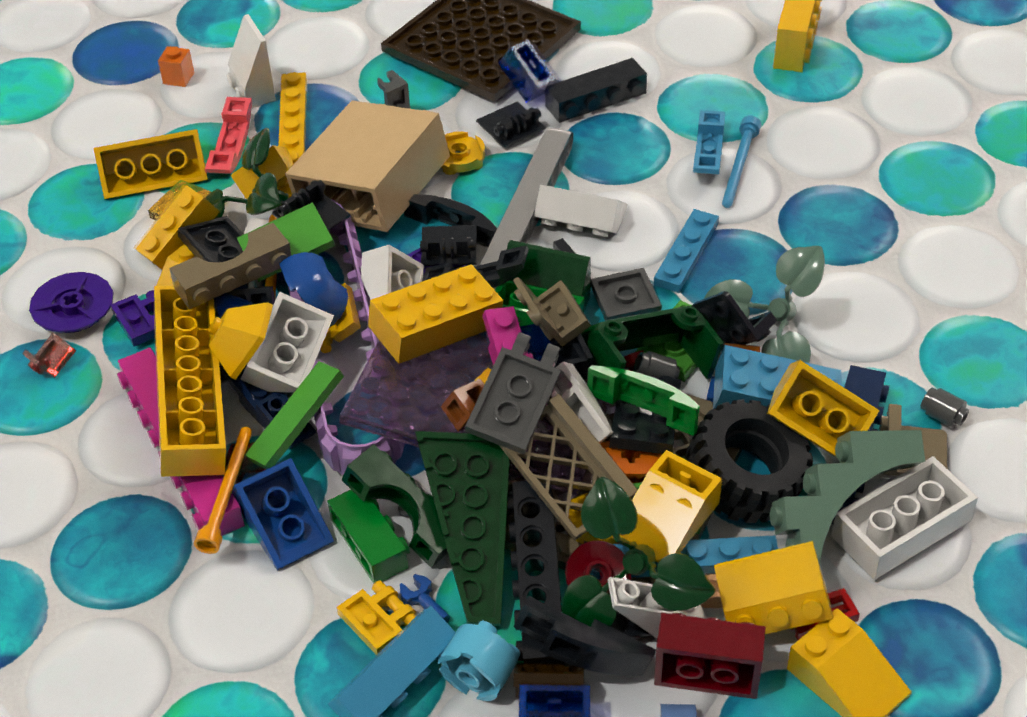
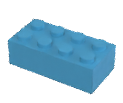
M725 345L715 367L713 409H716L717 405L724 402H729L731 405L733 400L743 399L745 403H749L750 400L761 401L760 405L767 407L771 402L775 388L788 366L797 360ZM806 363L842 386L841 370Z

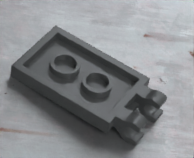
M519 332L511 350L504 347L501 348L466 423L465 432L525 455L560 376L561 369L554 367L559 357L560 348L548 343L541 361L527 357L525 355L530 346L531 336Z

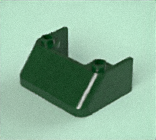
M692 306L606 320L590 326L581 333L594 357L593 366L625 369L627 362L620 351L678 341L706 379L712 378L724 342L703 315Z

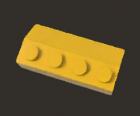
M197 129L93 148L104 199L208 180Z

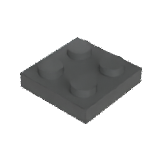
M644 268L591 279V289L605 321L661 311L662 305Z

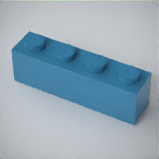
M432 606L427 607L400 631L328 705L339 717H384L382 713L389 705L395 708L408 696L405 689L412 682L416 685L419 684L431 672L428 666L435 659L438 661L456 632Z

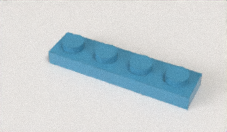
M696 209L692 211L654 276V286L680 293L718 226L719 216Z

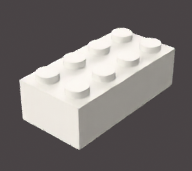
M932 456L925 460V462L840 510L835 516L831 537L876 580L972 520L978 497Z

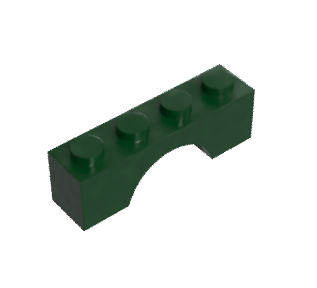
M373 444L347 465L342 481L363 502L373 499H384L396 503L405 510L413 526V535L409 547L431 568L448 554L433 497L425 494L408 473L398 468L393 463L389 454L381 451Z

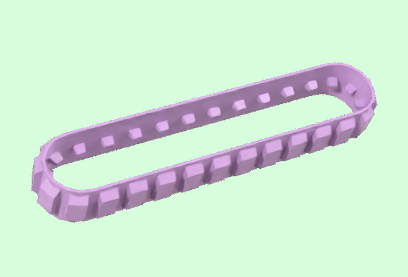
M351 215L330 229L329 233L337 235L339 243L348 247V252L343 254L344 263L352 264L353 270L347 273L350 282H356L357 290L353 292L355 301H360L362 309L357 311L359 320L365 321L367 329L362 331L361 335L363 340L370 341L372 347L371 350L366 352L367 361L376 363L377 370L371 373L372 382L381 384L382 392L376 395L377 403L386 405L387 414L383 415L381 420L383 426L390 427L379 439L367 444L352 445L341 442L334 437L338 435L336 425H329L326 421V416L333 412L332 403L324 402L314 414L320 449L323 451L324 460L334 471L339 472L341 475H344L347 465L373 444L381 451L389 454L394 464L402 456L405 445L402 413L397 401L396 389L392 380L386 349L368 327L370 297L361 279L362 254ZM288 287L289 295L291 297L304 302L299 296L297 290L291 292ZM316 360L315 363H314V365H313V368L315 367V365H316L319 361L322 362V363H323V361H321V360Z

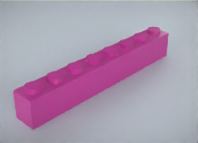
M150 347L119 359L118 363L121 372L117 373V377L122 389H129L127 396L133 409L139 408L140 411H137L139 420L143 428L149 426L150 430L147 433L153 447L156 448L159 446L156 356ZM223 475L170 476L176 489L181 487L183 490L180 495L186 509H193L194 514H192V518L197 530L203 528L208 523L224 478ZM231 493L219 528L222 536L245 526L241 508L233 493Z

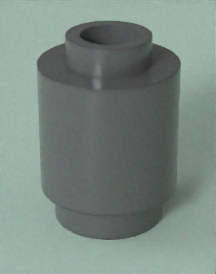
M648 351L647 353L640 352L638 354L633 371L648 376L659 377L666 375L678 379L680 368L677 366L676 359Z
M933 387L930 388L920 406L921 409L926 411V415L951 428H954L957 424L961 426L969 414L965 400L941 388L938 390Z

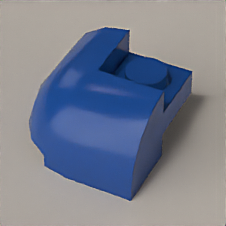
M303 252L294 254L279 263L290 291L294 292L297 290L305 303L334 315L330 327L333 326L346 309L348 293L347 289L338 283L328 271L323 257L315 253Z

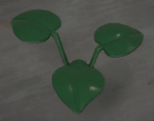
M266 127L253 136L243 152V167L247 170L252 168L253 172L259 177L248 199L223 196V192L220 189L212 191L205 198L219 210L215 219L223 216L225 210L224 203L228 201L246 204L248 214L259 215L270 210L275 211L278 206L282 205L281 201L289 198L287 193L277 189V181L274 174L270 172L262 174L259 171V165L265 162L269 153V128Z
M606 477L597 479L583 502L581 520L585 529L595 538L607 539L613 535L616 542L629 548V551L623 556L624 569L614 578L622 579L628 574L638 576L649 570L650 576L656 579L651 588V595L660 606L668 610H688L707 601L715 593L716 589L706 577L701 566L694 559L686 554L672 553L662 558L656 566L655 553L651 547L645 544L637 545L635 541L630 542L620 536V534H630L636 529L638 522L636 507L628 494L618 484ZM584 575L575 579L565 591L562 613L588 626H591L594 619L611 626L617 617V611L613 609L610 593L607 592L609 590L608 582L602 587L598 579L593 575Z

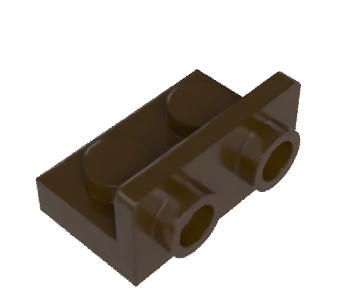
M517 663L514 668L513 677L515 697L517 699L582 700L584 698V668L570 664Z

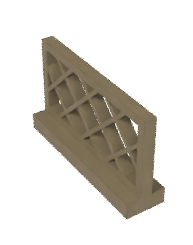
M560 394L549 400L540 419L542 420L546 417L554 427L553 435L534 432L525 455L503 446L500 447L575 541L588 531L583 525L576 528L568 518L569 509L581 511L583 505L571 502L572 488L591 491L598 478L606 477L618 484L631 500L635 496L637 488ZM533 439L552 442L550 456L531 453ZM555 443L569 445L573 450L572 459L554 457ZM530 460L549 463L547 476L533 474L529 469ZM552 464L571 466L569 480L551 477ZM575 467L588 469L593 475L592 484L573 481ZM549 485L568 487L567 500L553 499L549 494Z

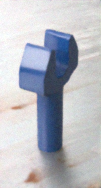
M418 574L413 575L414 584L419 589L417 591H410L406 585L400 584L401 600L405 605L420 604L424 609L432 606L448 623L450 616L429 596V593L432 591V583L427 577Z

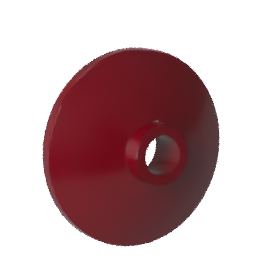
M589 541L580 545L572 552L566 564L565 577L567 585L569 586L575 579L581 576L590 575L592 570H596L600 573L601 578L599 582L603 587L608 582L607 579L609 577H615L624 569V553L615 545L605 541ZM631 574L626 575L622 579L631 580Z

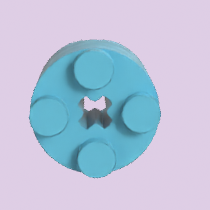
M480 621L478 625L463 624L458 628L438 659V663H442L439 670L442 676L460 692L467 695L468 691L472 690L479 693L476 699L492 701L499 695L514 670L521 653L516 646L499 636L497 629L491 623Z

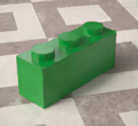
M350 489L327 500L331 521L373 584L378 580L384 581L409 568L407 555L410 554L409 546L402 536L397 537L391 519L388 515L383 516L381 514L376 499L363 502Z

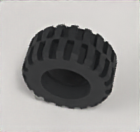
M743 399L733 400L731 405L729 402H724L717 405L716 409H711L705 415L697 428V433L693 436L687 448L685 458L687 461L722 478L720 503L713 511L718 514L723 512L728 515V519L735 521L741 518L744 519L745 523H756L758 519L761 522L770 521V509L773 502L782 497L799 496L803 489L805 470L813 465V456L809 453L811 448L806 438H803L800 434L767 414L770 404L766 407L760 405L761 401L750 400L749 403H745ZM726 448H742L756 454L767 465L770 474H755L741 468L732 460Z

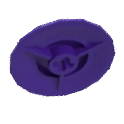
M87 272L65 273L51 278L36 290L30 300L29 311L34 322L45 330L59 333L80 332L90 328L107 314L111 308L110 305L113 304L114 293L108 281L97 274Z

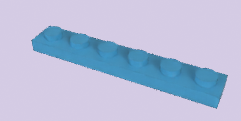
M776 535L690 540L680 553L694 559L701 566L704 573L708 574L715 573L714 564L777 550L778 545ZM613 544L624 554L629 551V548L622 544ZM647 570L645 573L638 576L631 575V578L651 576L649 574V570ZM591 571L590 575H593L597 579L601 578L600 573L598 571Z

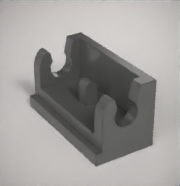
M393 70L387 72L390 82L386 83L380 78L377 79L378 86L384 91L385 105L410 109L408 83Z

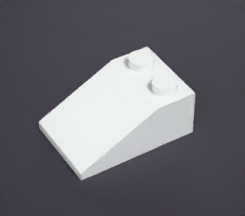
M249 14L244 15L228 61L230 73L227 74V79L230 87H235L237 97L251 98V108L276 101L266 40Z
M385 245L362 253L361 279L370 300L422 282L424 265L391 245Z

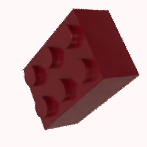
M661 613L656 647L654 685L757 699L766 626H759L750 622L721 621L713 617H691L682 613Z

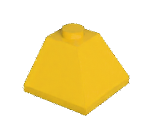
M266 302L228 308L221 318L215 317L208 330L212 334L209 347L231 378L237 379L264 341L273 308L272 304Z

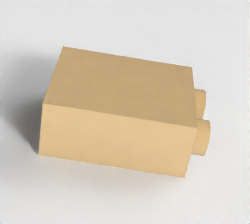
M352 100L285 175L292 194L298 193V190L301 188L305 189L314 180H321L326 186V189L323 191L324 194L339 203L351 215V220L355 226L388 232L409 207L410 198L422 191L449 158L450 153L439 113Z

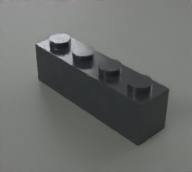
M634 58L545 86V106L560 123L646 94L647 73Z

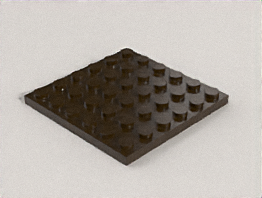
M436 0L381 43V51L496 102L580 31L581 21L530 0Z

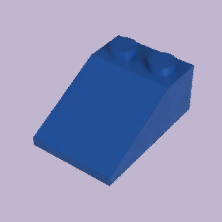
M292 458L234 485L232 493L241 508L242 515L276 570L334 542Z

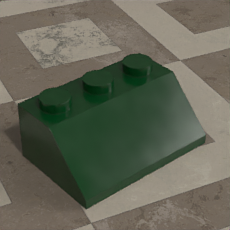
M509 240L507 249L525 245L529 249L523 270L509 281L519 277L527 285L549 289L562 280L572 295L585 297L584 313L590 299L591 257Z

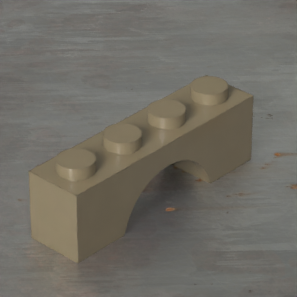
M270 223L248 233L247 247L234 259L225 262H208L198 257H193L169 268L173 287L186 306L192 309L275 270L281 269L279 263L291 256L290 243L276 225Z

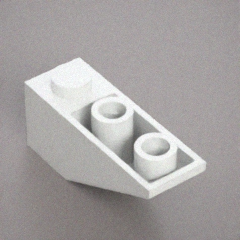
M614 577L607 579L613 609L656 638H658L661 613H682L686 616L704 618L701 605L683 611L663 608L651 595L653 584Z

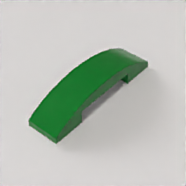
M593 365L588 368L587 386L595 398L610 404H614L619 399L666 417V425L692 436L697 433L700 406L674 386L651 376L626 369Z

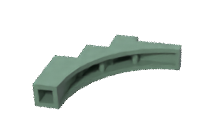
M921 430L849 431L838 437L835 453L840 463L816 464L805 470L803 488L808 496L782 497L772 503L770 522L775 528V535H788L785 547L813 541L820 564L823 544L832 520L845 500L861 484L881 473L912 468L925 462Z

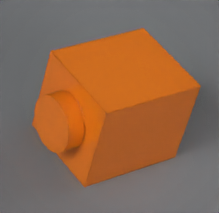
M167 46L158 60L163 84L186 87L195 73L190 49Z

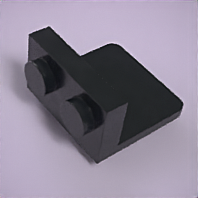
M727 291L702 299L692 305L703 315L724 342L721 352L725 343L746 345L763 340L771 333L769 329L777 322L771 311L748 319Z

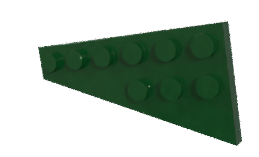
M415 431L467 624L478 625L480 621H486L494 627H501L510 459L498 444L470 433Z

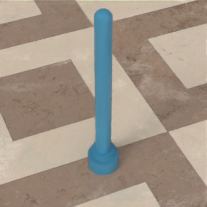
M745 116L739 127L742 138L722 200V205L725 208H729L733 204L751 141L760 132L761 121L755 116Z

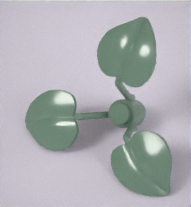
M821 246L798 247L790 249L780 256L776 264V276L781 283L787 285L784 290L785 299L776 298L769 305L750 302L753 295L751 286L744 281L736 279L725 280L716 284L707 292L704 299L727 291L747 318H749L750 314L749 308L771 311L777 321H781V324L776 332L777 339L767 340L763 344L762 353L809 363L811 348L808 340L797 332H787L783 336L782 332L785 326L788 325V321L792 320L796 315V305L792 301L793 298L790 290L792 289L794 294L799 297H806L815 292L821 283L825 267L823 249Z

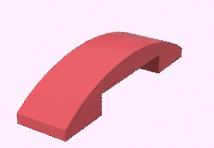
M226 98L221 114L223 124L215 150H210L205 172L231 174L236 169L247 139L252 107L251 98Z

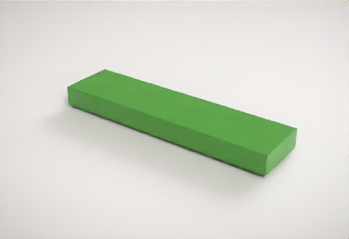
M319 361L245 454L246 458L266 470L275 466L343 379L344 375L342 372Z

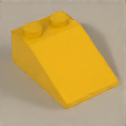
M838 608L832 612L833 619L819 622L790 647L787 670L842 717H887L911 696V690L866 632Z

